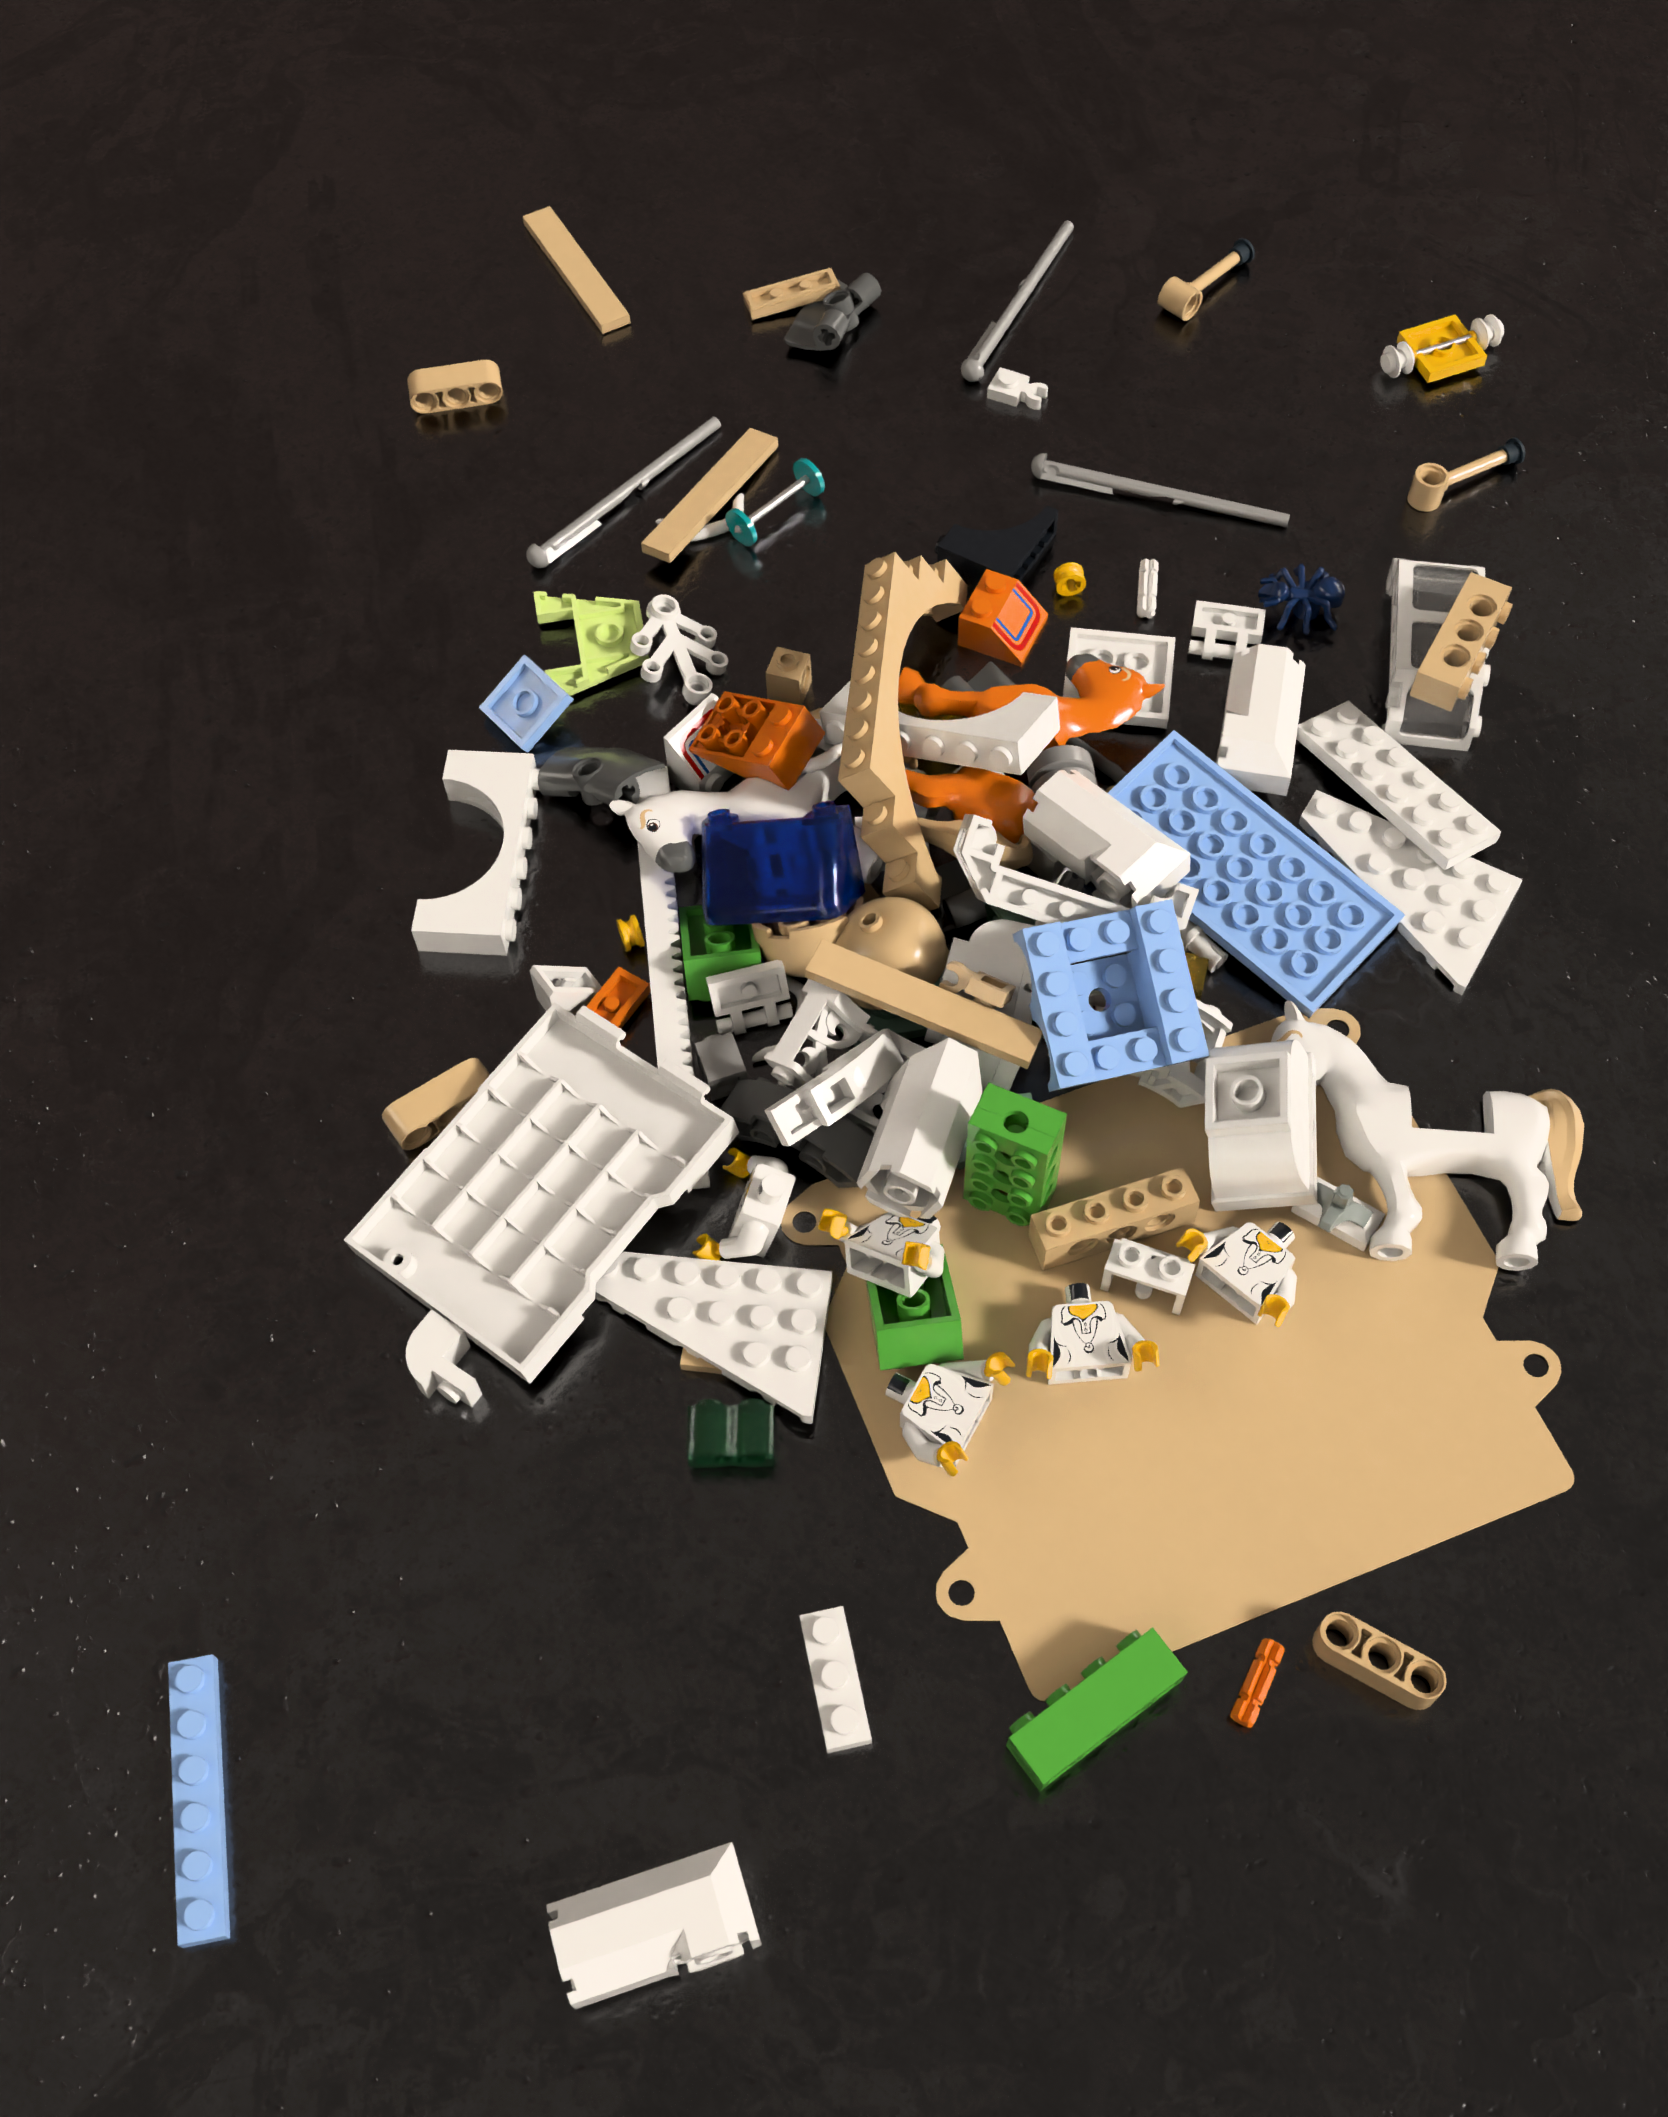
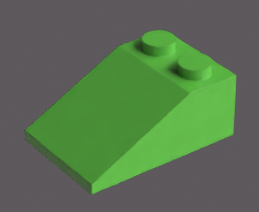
M753 899L679 907L683 962L689 1001H711L706 977L762 964L760 946L754 938L751 918L755 914Z
M945 1253L942 1274L937 1278L928 1276L911 1298L865 1280L880 1370L903 1369L911 1366L933 1363L941 1364L964 1359L961 1317Z

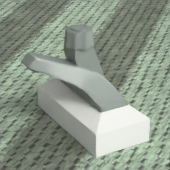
M1317 1177V1204L1292 1206L1291 1212L1363 1252L1370 1242V1237L1376 1232L1385 1216V1213L1353 1196L1354 1190L1350 1185L1341 1184L1339 1187H1335Z

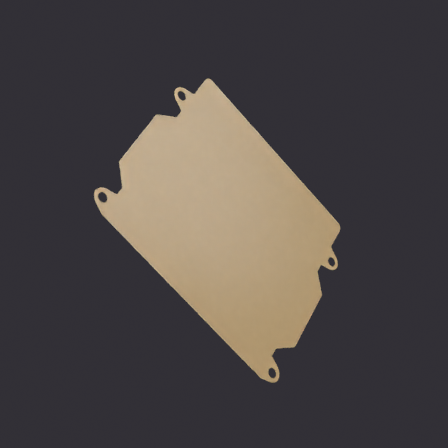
M1319 1008L1310 1018L1301 1012L1307 1022L1327 1025L1332 1020L1345 1022L1349 1028V1034L1346 1037L1355 1044H1357L1361 1036L1359 1022L1346 1011L1334 1008ZM1285 1015L1225 1036L1222 1047L1271 1042L1276 1028L1286 1020ZM1189 1061L1190 1072L1194 1074L1198 1063ZM1130 1074L1102 1080L1040 1102L1067 1113L1056 1191L1047 1210L1184 1166L1200 1200L1194 1223L1135 1242L1188 1259L1187 1257L1191 1251L1186 1247L1181 1246L1178 1248L1176 1246V1243L1188 1229L1192 1228L1201 1233H1206L1231 1226L1240 1228L1244 1224L1251 1222L1267 1233L1276 1222H1282L1287 1225L1295 1235V1239L1286 1249L1295 1257L1292 1270L1297 1276L1294 1305L1287 1312L1281 1326L1277 1327L1274 1325L1276 1319L1268 1314H1264L1256 1325L1195 1276L1199 1259L1202 1255H1199L1194 1262L1190 1261L1191 1264H1195V1268L1180 1316L1172 1313L1176 1295L1153 1288L1149 1298L1140 1299L1135 1294L1137 1282L1116 1275L1113 1276L1109 1291L1101 1290L1104 1268L1111 1249L1043 1271L1028 1237L1029 1226H1018L1010 1222L1002 1214L992 1210L982 1211L973 1207L968 1200L963 1199L965 1168L961 1170L956 1168L943 1207L934 1215L940 1222V1244H943L962 1324L964 1359L948 1362L987 1360L993 1353L1003 1352L1015 1363V1367H1006L1002 1370L1011 1378L1008 1385H1000L995 1379L989 1381L994 1384L992 1400L964 1451L969 1459L968 1461L959 1460L956 1466L958 1473L954 1477L949 1476L943 1467H937L917 1460L902 1435V1428L900 1427V1413L904 1404L886 1396V1389L896 1372L917 1382L926 1365L880 1370L866 1281L847 1273V1267L829 1305L826 1324L827 1335L895 1497L957 1522L968 1546V1549L943 1571L936 1584V1599L941 1609L950 1617L962 1621H1000L1030 1692L1038 1700L1045 1701L1064 1684L1073 1689L1082 1682L1084 1677L1081 1675V1672L1096 1659L1103 1657L1108 1662L1120 1653L1116 1647L1117 1644L1135 1630H1138L1143 1635L1153 1627L1173 1652L1569 1490L1574 1483L1572 1469L1536 1409L1539 1402L1557 1385L1561 1376L1559 1357L1549 1347L1538 1342L1496 1341L1483 1318L1499 1268L1496 1265V1255L1447 1173L1407 1177L1413 1195L1422 1207V1219L1418 1226L1410 1233L1412 1255L1397 1261L1378 1260L1370 1255V1242L1363 1252L1291 1212L1292 1206L1215 1212L1211 1204L1208 1136L1205 1132V1103L1179 1108L1162 1095L1138 1085L1140 1078ZM1317 1085V1177L1335 1187H1339L1341 1184L1350 1185L1354 1190L1353 1196L1385 1213L1378 1227L1379 1229L1383 1226L1388 1211L1385 1196L1376 1179L1369 1172L1361 1170L1344 1155L1336 1133L1335 1110L1329 1102L1321 1085ZM1412 1116V1128H1419ZM829 1179L812 1184L788 1204L781 1221L783 1233L791 1241L806 1246L838 1245L846 1262L845 1243L833 1238L829 1232L818 1229L823 1210L828 1208L842 1212L847 1215L846 1221L856 1226L871 1223L886 1214L887 1211L869 1203L865 1197L868 1190L866 1186L862 1189L859 1187L838 1188ZM999 1190L1002 1194L1008 1196V1193ZM804 1211L810 1212L816 1218L815 1228L806 1233L797 1231L793 1226L795 1215ZM911 1211L910 1217L917 1219L922 1211ZM1075 1283L1088 1284L1092 1302H1111L1115 1313L1123 1314L1145 1340L1155 1342L1158 1346L1159 1367H1155L1154 1363L1146 1361L1142 1362V1371L1136 1372L1133 1359L1131 1358L1132 1363L1128 1378L1048 1385L1047 1374L1043 1371L1035 1370L1032 1372L1031 1377L1026 1376L1028 1346L1040 1322L1046 1318H1051L1053 1306L1067 1304L1065 1288ZM1531 1354L1542 1356L1549 1366L1547 1374L1542 1377L1531 1376L1524 1369V1359ZM959 1580L969 1582L975 1592L972 1602L964 1606L953 1603L948 1594L952 1583Z

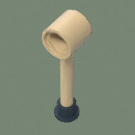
M1238 239L1225 258L1191 283L1184 282L1176 276L1171 277L1160 291L1158 297L1159 306L1184 321L1191 319L1202 302L1203 294L1201 291L1232 267L1251 262L1255 256L1253 245L1247 239Z
M1510 438L1506 441V444L1498 447L1496 452L1449 472L1441 465L1435 463L1422 464L1416 469L1407 500L1416 510L1423 512L1436 510L1440 506L1448 486L1500 464L1506 466L1511 463H1522L1525 459L1524 445L1518 438Z

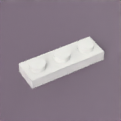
M843 1606L799 1615L827 1753L872 1744Z

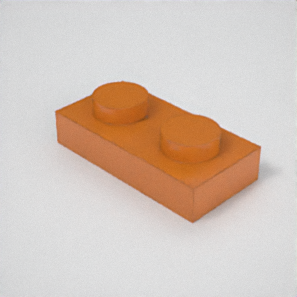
M618 967L586 1007L621 1029L650 994V983Z

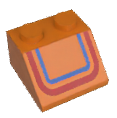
M986 569L959 616L957 645L1021 667L1045 625L1048 613L1018 579Z

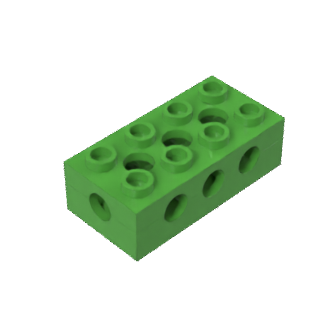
M988 1082L968 1122L963 1199L968 1200L973 1207L979 1210H992L1002 1214L1013 1224L1029 1226L1031 1215L1047 1210L1056 1191L1067 1113ZM999 1190L1008 1193V1196L1002 1194Z

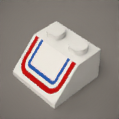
M713 693L663 737L669 781L680 790L719 792L724 782L734 774L688 750L719 700L718 696Z

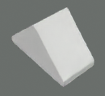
M533 965L530 969L537 1000L546 1011L555 1002L576 1015L577 1011L583 1005L587 1006L601 989V985L587 967Z

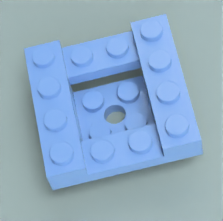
M1172 899L1063 923L1059 921L1024 928L1012 934L1014 942L1021 947L1029 967L1032 985V998L1029 1008L1032 1020L1038 1024L1043 1033L1049 1053L1050 1080L1047 1084L1049 1092L1209 1056ZM1129 952V953H1127V954H1122V955H1118V956H1113V957H1108V958H1103V959H1098V960H1093V961H1088V962H1083V963H1078V964L1070 965L1071 963H1076V962H1081V961H1086V960H1091V959H1096V958L1106 957V956H1110V955H1115V954H1120V953ZM1092 990L1101 992L1105 997V1008L1101 1012L1094 1010L1089 1004V994Z

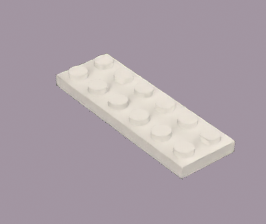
M1349 700L1298 725L1296 739L1444 870L1498 841L1501 831Z

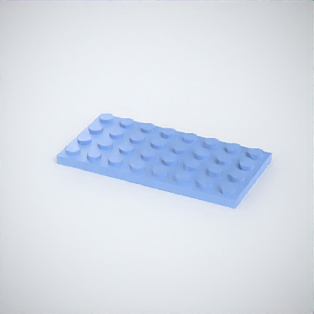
M1175 730L1108 792L1117 801L1191 854L1190 871L1178 882L1199 889L1189 920L1202 928L1204 933L1287 1001H1292L1300 1012L1308 1018L1321 1007L1405 916L1403 912Z

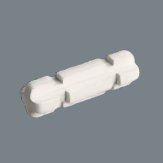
M1145 558L1140 562L1136 612L1140 618L1147 617L1150 619L1155 615L1159 565L1155 559L1148 560Z

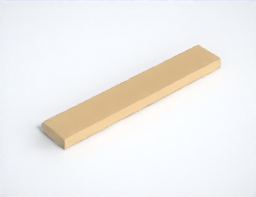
M548 206L524 215L525 227L601 333L604 334L629 324V313L553 209Z
M749 428L642 541V552L671 563L778 448V438Z
M823 939L805 969V977L1025 1069H1028L1043 1038V1033L1038 1027Z

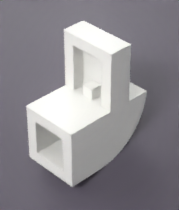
M432 1309L415 1328L408 1340L406 1362L409 1371L420 1391L428 1399L437 1389L449 1401L456 1404L461 1400L470 1407H473L481 1397L482 1392L476 1379L456 1366L471 1347L464 1330Z

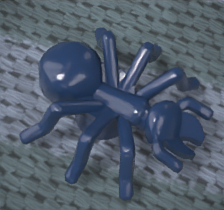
M1299 564L1293 570L1294 575L1298 576V586H1296L1288 570L1284 567L1277 574L1272 573L1269 577L1260 579V584H1266L1262 586L1258 593L1259 603H1264V607L1275 606L1283 601H1289L1285 605L1282 617L1277 625L1278 630H1283L1292 610L1296 617L1303 620V634L1308 635L1310 633V620L1315 619L1319 615L1321 606L1323 607L1325 621L1333 631L1338 629V625L1332 619L1331 609L1342 605L1345 587L1337 578L1329 577V573L1324 572L1323 567H1319L1309 581H1305V566ZM1284 577L1286 583L1281 582L1279 580H1281V578Z

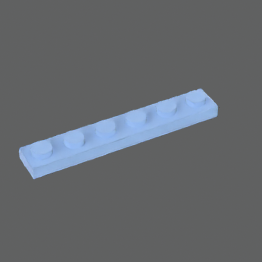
M213 1654L168 1663L177 1944L182 1948L230 1939L218 1659Z

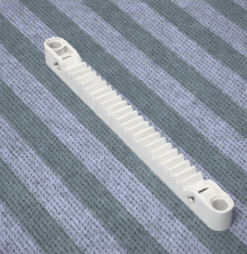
M665 766L666 768L649 771L636 777L640 788L637 804L649 797L671 792L667 766ZM637 841L657 1065L659 1069L660 1065L667 1058L695 1076L674 872L662 869ZM709 1170L693 1189L710 1188Z

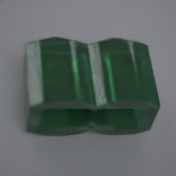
M751 1398L742 1400L740 1404L732 1406L723 1405V1402L716 1399H704L699 1401L697 1405L688 1406V1466L719 1468L727 1466L767 1467L774 1465V1405L765 1404V1401L761 1399Z

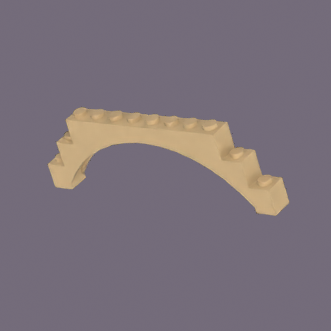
M893 552L882 558L873 559L865 565L838 781L863 807L860 837L886 863L882 893L886 897L911 899L931 911L940 907L942 877L936 872L927 849L908 785L899 730V673L903 651L916 621L921 616H932L938 622L962 612L966 605L968 586L947 559L935 564H928L920 555L909 561H902L897 553Z

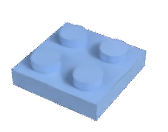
M524 654L479 708L522 750L528 753L574 699Z

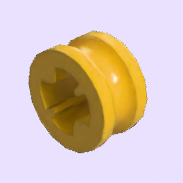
M1078 563L1062 564L1053 572L1056 590L1062 596H1074L1086 587L1084 571Z
M635 914L630 915L628 921L616 920L626 952L631 951L634 945H638L640 948L645 946Z

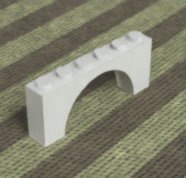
M850 681L819 711L822 729L826 732L824 742L827 744L837 745L843 743ZM1023 692L1015 700L997 710L964 719L928 720L912 717L898 711L903 756L1022 775L1060 731L1057 697Z
M448 750L442 777L448 800L476 806L491 815L504 831L503 844L492 867L471 886L445 897L417 900L411 932L418 951L507 956L509 941H515L517 927L516 920L513 919L515 910H520L522 904V891L519 888L520 879H526L527 859L524 857L525 850L532 847L533 834L530 822L531 819L536 820L538 812V802L535 794L536 790H539L538 774L540 769L536 766L534 754Z

